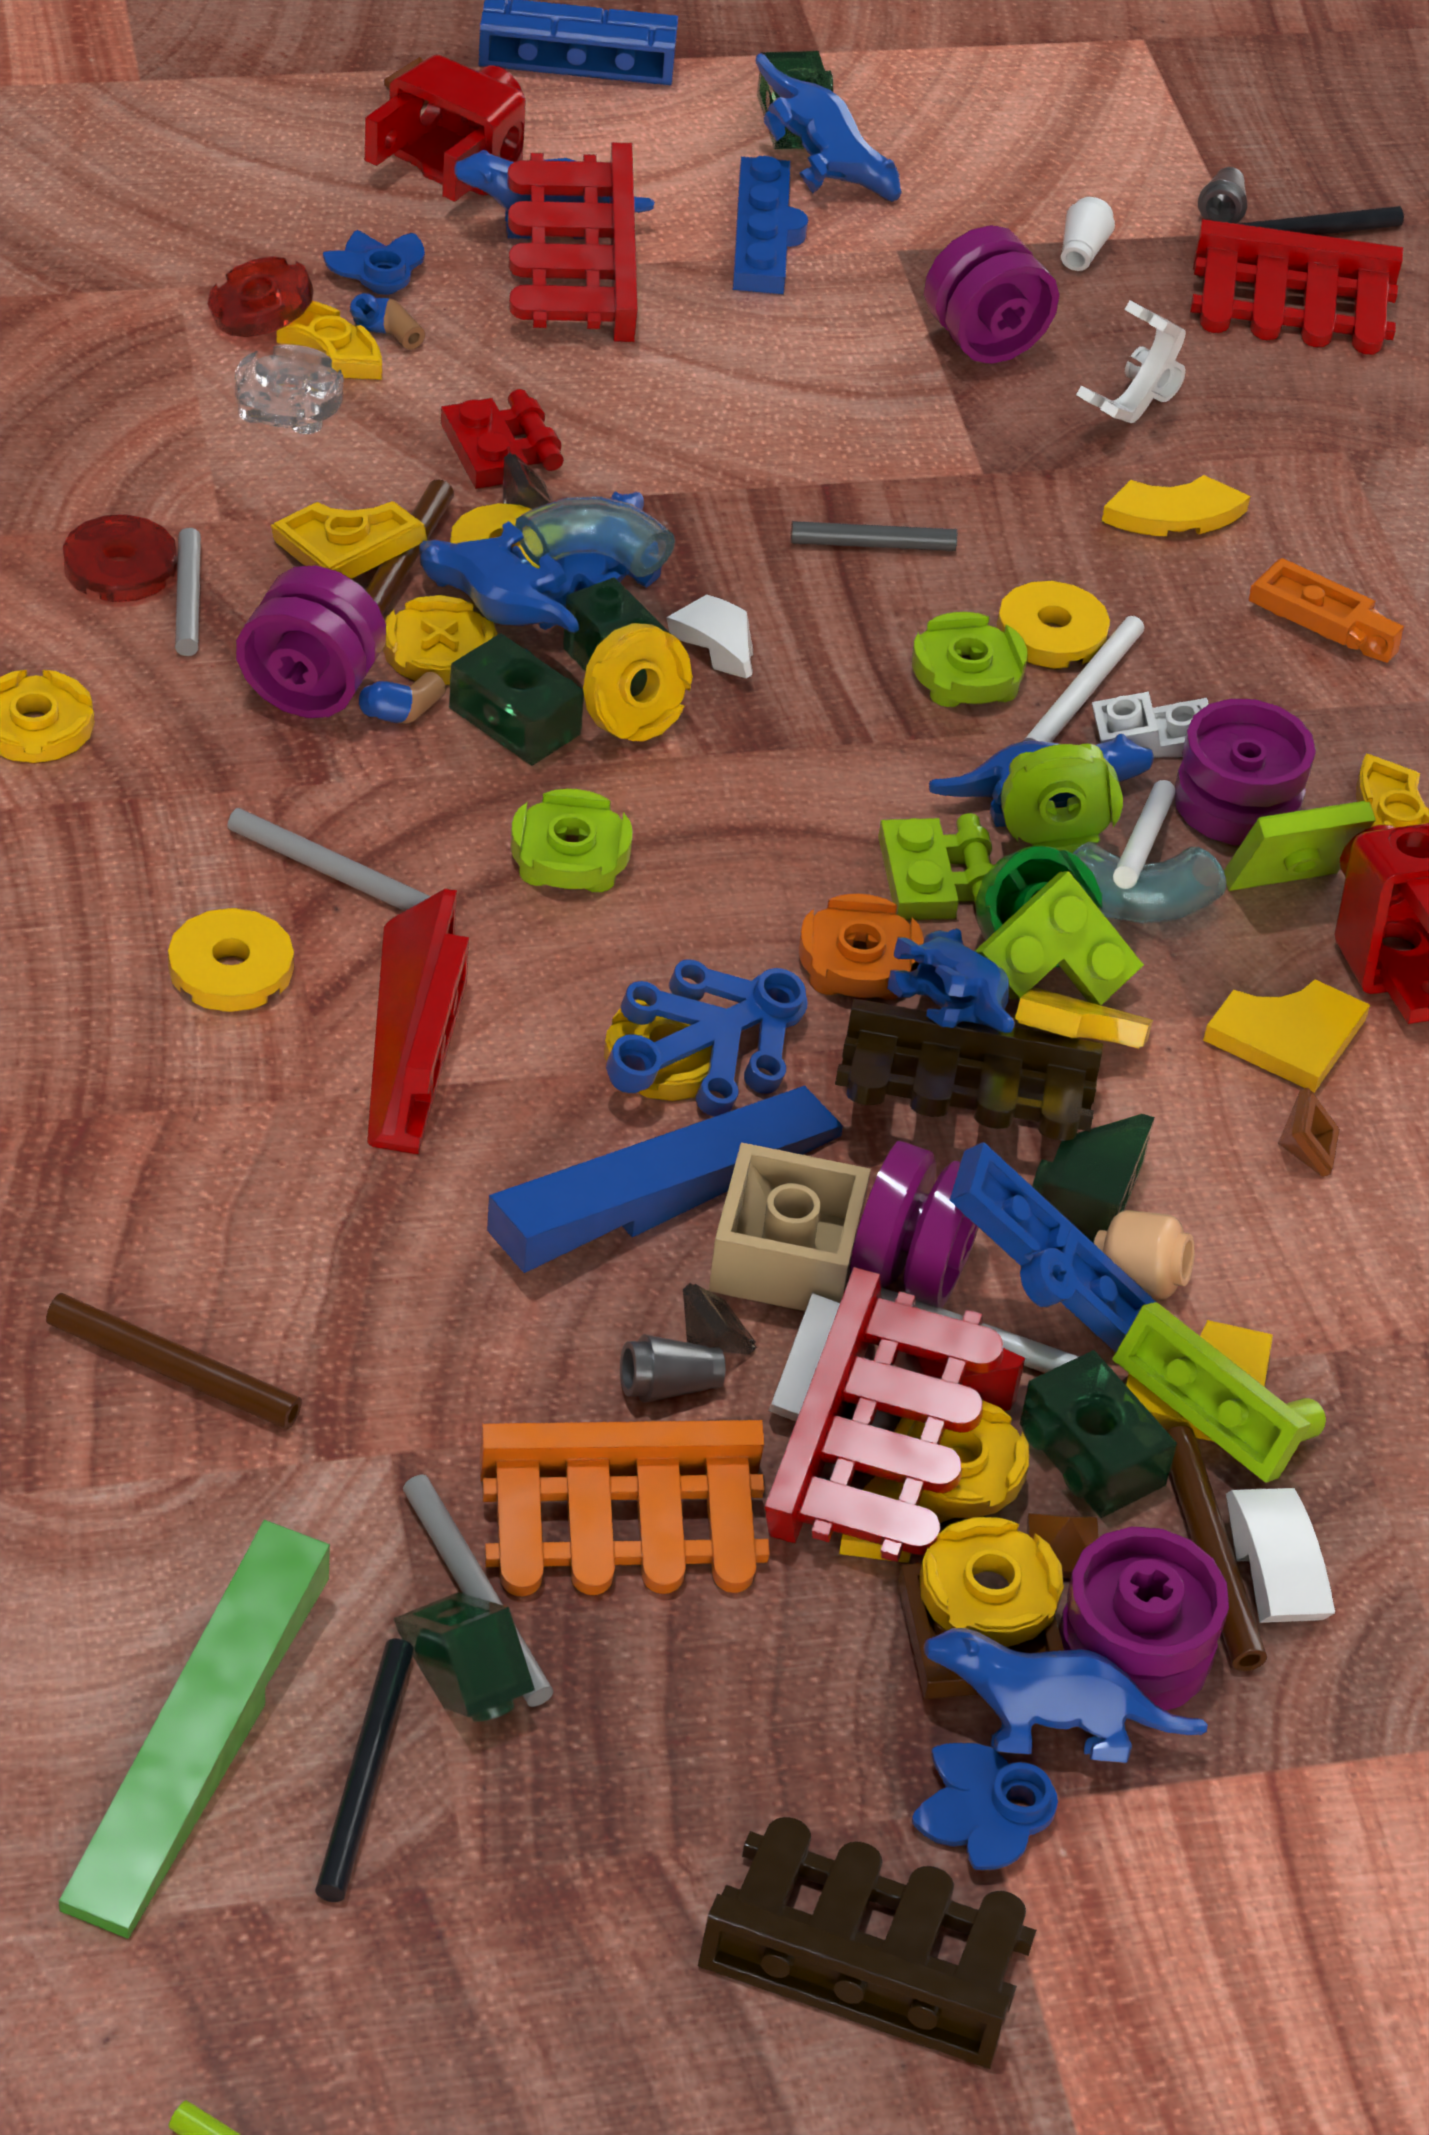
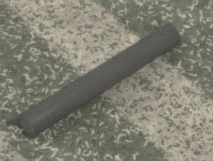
M792 521L791 543L956 551L957 529Z

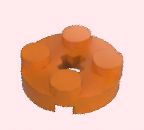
M844 894L828 899L827 908L818 911L815 915L814 909H812L804 918L801 927L799 957L803 967L810 974V985L814 990L825 995L839 993L859 998L880 997L886 1000L900 998L887 989L890 971L905 970L912 972L918 968L919 962L914 959H897L894 957L897 938L904 937L918 945L924 944L923 933L919 924L913 917H911V923L909 924L903 917L896 914L897 905L882 897L868 894ZM854 941L866 942L867 949L854 948Z

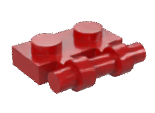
M523 389L514 390L508 396L507 400L511 409L499 411L493 398L472 399L463 403L441 406V426L475 489L527 480L528 465L542 463L547 471H555L563 465L564 458L560 452L562 447L560 439L552 428L545 426V413L539 402L534 398H530ZM526 434L527 438L516 440L514 438V436Z

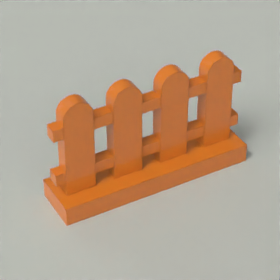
M763 1421L482 1424L479 1456L480 1482H483L482 1497L483 1502H497L498 1543H485V1567H499L502 1587L508 1593L519 1597L531 1595L539 1589L542 1583L544 1566H570L571 1581L574 1587L587 1595H599L609 1589L613 1582L615 1565H641V1575L644 1584L648 1589L658 1594L672 1593L681 1586L686 1564H711L712 1577L719 1588L731 1593L746 1590L754 1580L756 1563H768L770 1555L768 1539H754L751 1498H763L764 1493L763 1474H758L764 1449ZM681 1499H707L710 1540H684ZM611 1500H637L639 1541H613ZM541 1501H567L569 1542H542Z

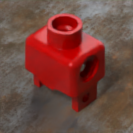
M441 55L430 56L393 79L390 83L389 101L365 117L364 161L378 166L394 154L396 157L418 167L424 177L443 185L442 196L454 202L469 191L482 196L488 195V193L457 179L454 167L456 162L464 160L481 150H486L489 154L512 162L523 160L526 100L522 89L512 74L502 67L490 65L476 71ZM425 100L429 101L427 108L420 117L422 106Z
M1429 823L1397 828L1392 825H1377L1355 835L1344 847L1341 854L1340 869L1345 876V882L1334 933L1335 941L1365 993L1377 994L1388 992L1407 1024L1429 1021ZM1386 937L1402 938L1411 942L1416 948L1406 951L1391 949L1382 943V939Z

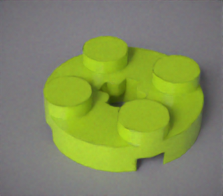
M952 612L936 616L928 622L927 631L921 635L918 632L914 639L911 660L914 674L925 687L930 689L932 701L944 707H955L961 703L983 704L994 701H1011L1018 694L1019 685L1024 677L1027 663V647L1020 634L1007 624L1005 625L1004 632L996 627L989 626V616L980 613ZM969 655L972 660H968L960 656Z
M1058 744L1047 746L1034 752L1021 753L1009 765L1010 774L1002 787L1001 805L1007 829L1018 842L1019 836L1023 841L1032 844V846L1052 847L1059 851L1066 850L1077 854L1092 848L1100 842L1099 834L1107 829L1111 821L1114 827L1121 816L1123 796L1118 776L1114 767L1104 758L1103 752L1098 746L1093 744ZM1064 792L1076 795L1067 800V807L1056 808L1054 801L1049 800L1054 795Z
M556 789L543 793L542 803L535 804L527 810V801L517 810L512 821L511 853L519 865L520 877L530 885H549L563 889H586L591 892H604L614 886L616 875L625 869L630 860L633 834L631 822L624 812L623 819H621L618 814L611 811V801L600 794L581 789ZM566 835L578 836L579 842L565 841Z

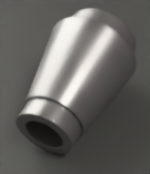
M1225 167L1202 189L1198 197V208L1204 219L1236 224L1244 217L1247 210V197L1244 176L1240 170L1234 167Z
M643 1334L638 1341L625 1342L622 1348L620 1358L622 1389L626 1396H639L643 1403L721 1388L725 1379V1357L721 1348H709L704 1345Z

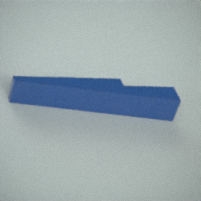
M802 1086L489 1195L487 1231L520 1270L526 1273L621 1226L633 1238L727 1192L741 1142L803 1155L841 1137L843 1125L806 1086Z

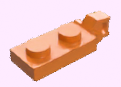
M1284 558L1278 559L1251 585L1248 601L1271 611L1277 616L1284 617L1308 628L1326 639L1333 640L1344 646L1347 645L1351 649L1358 650L1360 648L1364 656L1386 663L1399 652L1404 626L1384 617L1375 610V600Z

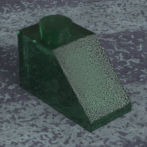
M1139 1114L1093 1128L1090 1132H1079L1072 1140L1061 1141L1053 1162L1045 1159L1041 1160L1032 1187L1094 1243L1097 1232L1099 1230L1107 1231L1114 1216L1126 1209L1145 1161L1155 1117Z
M457 1592L394 1618L398 1633L403 1640L413 1646L414 1652L412 1656L443 1708L466 1717H472V1720L476 1722L486 1721L510 1712L515 1707L513 1699L535 1690L509 1607Z

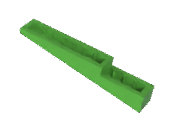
M263 1520L60 1897V1912L129 1939L263 1710L267 1684L329 1580L330 1544Z

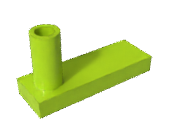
M1157 1302L1142 1306L1112 1359L1265 1483L1279 1479L1300 1442L1317 1437L1325 1427V1413L1318 1402L1310 1398H1302L1285 1404Z

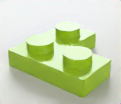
M1069 871L1059 872L975 950L976 953L993 961L1006 972L1009 978V998L1011 1000L1020 999L1058 964L1088 1002L1102 1005L1144 966Z

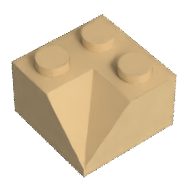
M741 1142L715 1237L709 1292L801 1311L806 1310L812 1293L840 1303L850 1276L852 1250L865 1208L871 1169Z

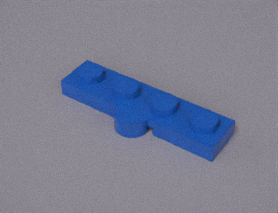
M741 156L732 290L784 294L787 247L802 244L806 239L808 227L807 215L797 208L789 207L791 161L777 160L771 156H758L755 158Z
M985 1142L964 1151L949 1201L1021 1266L1020 1277L1022 1286L1033 1303L1040 1307H1049L1061 1302L1091 1329L1096 1336L1117 1352L1142 1306L1156 1301Z

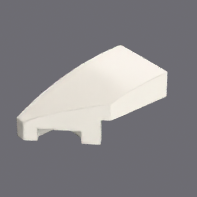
M706 594L666 617L670 634L677 637L680 641L709 648L713 669L743 678H748L752 675L751 656L753 655V644L747 611L725 600Z

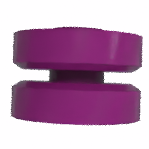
M993 225L972 229L951 241L934 260L926 275L924 297L928 310L949 331L951 338L960 349L974 361L989 364L1011 360L1030 349L1048 330L1057 313L1060 296L1054 277L1033 257V253L1021 239L1008 228Z
M317 565L297 566L277 576L260 605L256 607L236 639V660L245 680L261 698L280 710L304 718L330 717L346 708L385 646L386 623L378 604L355 581L338 571Z
M1227 699L1208 704L1193 716L1187 729L1182 751L1183 760L1178 769L1175 782L1176 793L1174 798L1176 809L1188 825L1208 838L1231 845H1241L1259 817L1301 811L1306 794L1305 786L1311 774L1316 754L1313 735L1299 718L1280 706L1256 699Z
M903 1141L895 1143L879 1170L863 1211L853 1245L850 1274L854 1267L880 1274L881 1288H886L896 1281L905 1267L903 1278L907 1294L914 1295L916 1301L936 1308H942L945 1305L970 1255L979 1229L976 1224L949 1201L960 1161H953L946 1166L935 1182L936 1162L932 1151Z
M1133 1526L1105 1533L1083 1549L1072 1572L1067 1592V1603L1063 1609L1059 1625L1064 1651L1083 1649L1098 1653L1108 1658L1127 1673L1138 1688L1156 1706L1165 1711L1181 1707L1202 1690L1211 1670L1218 1647L1217 1641L1223 1630L1229 1609L1227 1582L1214 1559L1187 1538L1161 1528Z

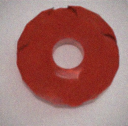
M271 256L253 259L231 269L230 272L225 274L227 282L220 288H218L216 283L210 290L207 302L213 320L219 330L231 336L252 337L269 334L284 328L302 316L312 303L314 288L303 264L296 261L295 265L287 264L286 258Z
M127 514L101 516L83 522L69 533L63 544L64 571L66 578L74 588L86 595L87 588L91 591L99 592L101 600L110 602L138 601L157 594L166 587V579L172 575L174 577L177 571L175 540L163 526L147 518ZM115 557H126V558H129L128 560H125V561L111 560L112 558H115Z

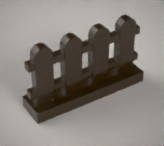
M853 999L847 1036L842 1053L843 1060L842 1064L838 1066L835 1085L847 1087L846 1095L850 1100L863 1105H878L884 1102L886 1094L911 1099L910 1107L913 1111L929 1117L946 1115L949 1111V1106L975 1111L974 1119L979 1124L995 1129L1010 1127L1013 1123V1118L1039 1122L1038 1130L1042 1135L1062 1141L1074 1139L1078 1130L1090 1132L1094 1110H1091L1096 1093L1103 1043L1015 1027L1012 1032L1004 1033L984 1024L962 1021L954 1028L941 1027L926 1016L927 1011Z
M781 1817L773 1820L767 1827L764 1836L752 1831L749 1832L744 1843L742 1857L753 1860L741 1889L726 1885L722 1895L717 1893L707 1917L698 1967L987 2069L991 2068L1007 2012L1010 2010L1017 1988L1016 1985L1004 1982L1007 1969L1014 1951L1029 1956L1037 1931L1023 1926L1026 1907L1019 1897L1006 1891H994L983 1898L980 1908L977 1910L951 1901L954 1883L950 1875L940 1868L933 1866L917 1868L912 1872L907 1885L879 1876L882 1867V1856L870 1844L864 1842L847 1843L840 1848L835 1860L809 1852L811 1842L809 1828L800 1820L791 1817ZM798 1877L824 1885L813 1914L786 1906ZM870 1901L897 1910L885 1940L858 1931ZM942 1926L969 1935L958 1965L931 1956Z

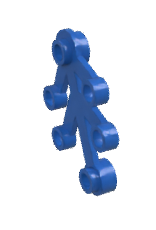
M687 959L680 961L673 971L669 981L671 993L660 991L655 985L645 981L633 982L628 986L621 1002V1011L629 1021L645 1025L653 1022L657 1016L689 1024L690 1026L656 1042L635 1034L619 1038L614 1043L606 1063L609 1079L615 1088L625 1093H637L645 1090L653 1084L660 1069L712 1045L708 1075L704 1077L698 1089L696 1103L704 1113L715 1117L730 1112L739 1094L734 1077L741 1031L760 1023L758 1051L751 1056L744 1071V1080L751 1089L763 1094L772 1093L779 1088L786 1073V1064L782 1058L785 1029L801 1021L808 1003L806 988L797 975L785 969L772 968L764 971L751 981L707 969L701 962ZM683 978L692 979L697 984H691L685 981ZM706 992L738 1002V1004L726 1009L700 1002L699 1000L703 998ZM635 999L642 1000L649 1006L640 1005ZM758 1068L766 1069L772 1075H766L762 1073ZM710 1091H716L724 1096V1099L715 1097L713 1094L710 1093Z

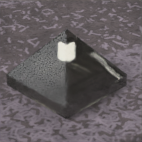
M507 454L504 457L503 504L522 505L541 512L550 520L558 515V509L544 480L516 454Z
M689 1283L683 1289L687 1343L704 1345L709 1348H721L723 1352L751 1354L757 1348L755 1346L756 1341L724 1299L697 1284Z

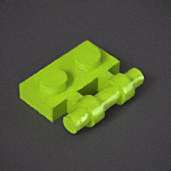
M973 813L961 815L956 821L958 832L956 834L944 835L939 818L881 820L878 838L892 902L897 905V915L905 920H911V917L915 920L956 919L959 901H975L976 905V897L983 877L994 866L990 863L988 857L992 852L989 832L981 826L977 815ZM950 864H966L967 870L952 872Z

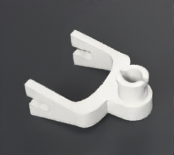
M1130 300L1124 310L1156 328L1155 340L1151 349L1149 350L1141 346L1131 355L1132 358L1141 362L1142 366H1136L1127 361L1125 375L1134 380L1116 400H1110L1084 386L1080 387L1076 395L1090 404L1100 407V410L1113 418L1134 423L1145 412L1153 398L1160 402H1167L1181 387L1186 370L1185 366L1175 359L1183 345L1186 331Z

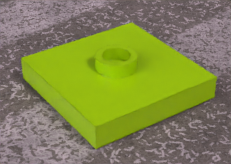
M1359 801L1259 817L1222 872L1228 891L1337 874L1340 870V857L1344 847L1355 835L1370 828L1376 821L1370 802Z

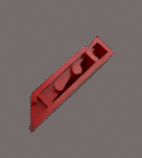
M443 889L393 917L384 926L367 1143L372 1147L419 1154L467 984L469 937L455 935L457 890Z

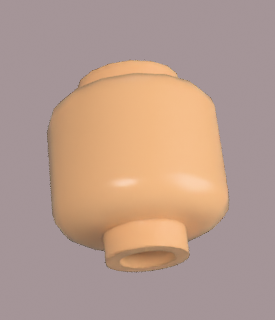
M1124 1210L1114 1216L1107 1231L1099 1230L1097 1232L1094 1244L1153 1299L1165 1300L1175 1293L1178 1286H1186L1188 1284L1194 1263V1240L1190 1233H1184L1182 1224L1174 1216Z

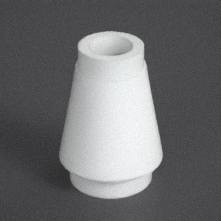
M1084 197L1068 209L1061 253V261L1067 268L1075 271L1087 269L1113 233L1115 228L1113 211L1105 201L1096 197Z

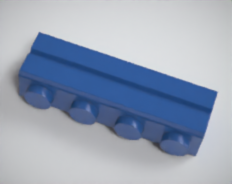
M485 0L480 23L478 64L482 67L494 65L503 69L672 86L678 16L617 9L603 10V8L528 0Z

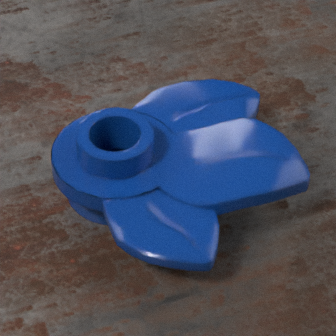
M359 230L353 232L346 244L345 251L323 252V259L329 270L342 277L360 280L365 287L381 295L393 294L405 288L410 282L411 270L422 264L425 257L424 246L415 233L400 236L386 246Z
M947 1743L933 1747L931 1752L935 1768L946 1787L924 1801L913 1813L912 1817L914 1827L935 1843L952 1847L967 1845L968 1859L975 1870H994L1007 1867L1017 1861L1025 1852L1029 1835L1039 1833L1051 1824L1056 1814L1058 1798L1048 1775L1035 1765L1023 1762L1008 1764L990 1746L977 1743ZM1022 1800L1029 1806H1018L1010 1801Z

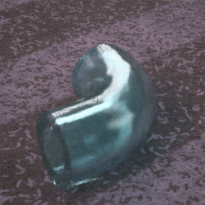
M602 496L564 497L533 508L519 516L515 523V527L524 536V539L519 541L522 548L538 566H540V557L546 554L557 561L573 554L596 553L612 557L623 564L636 577H645L654 573L668 560L675 545L674 534L661 522L633 504Z
M1087 842L1073 852L1093 872L1102 893V908L1099 909L1107 918L1139 924L1176 921L1209 906L1223 896L1226 890V877L1223 868L1213 855L1200 847H1189L1164 862L1145 863L1136 884L1129 889L1118 887L1113 880V874L1120 857L1107 852L1094 842Z

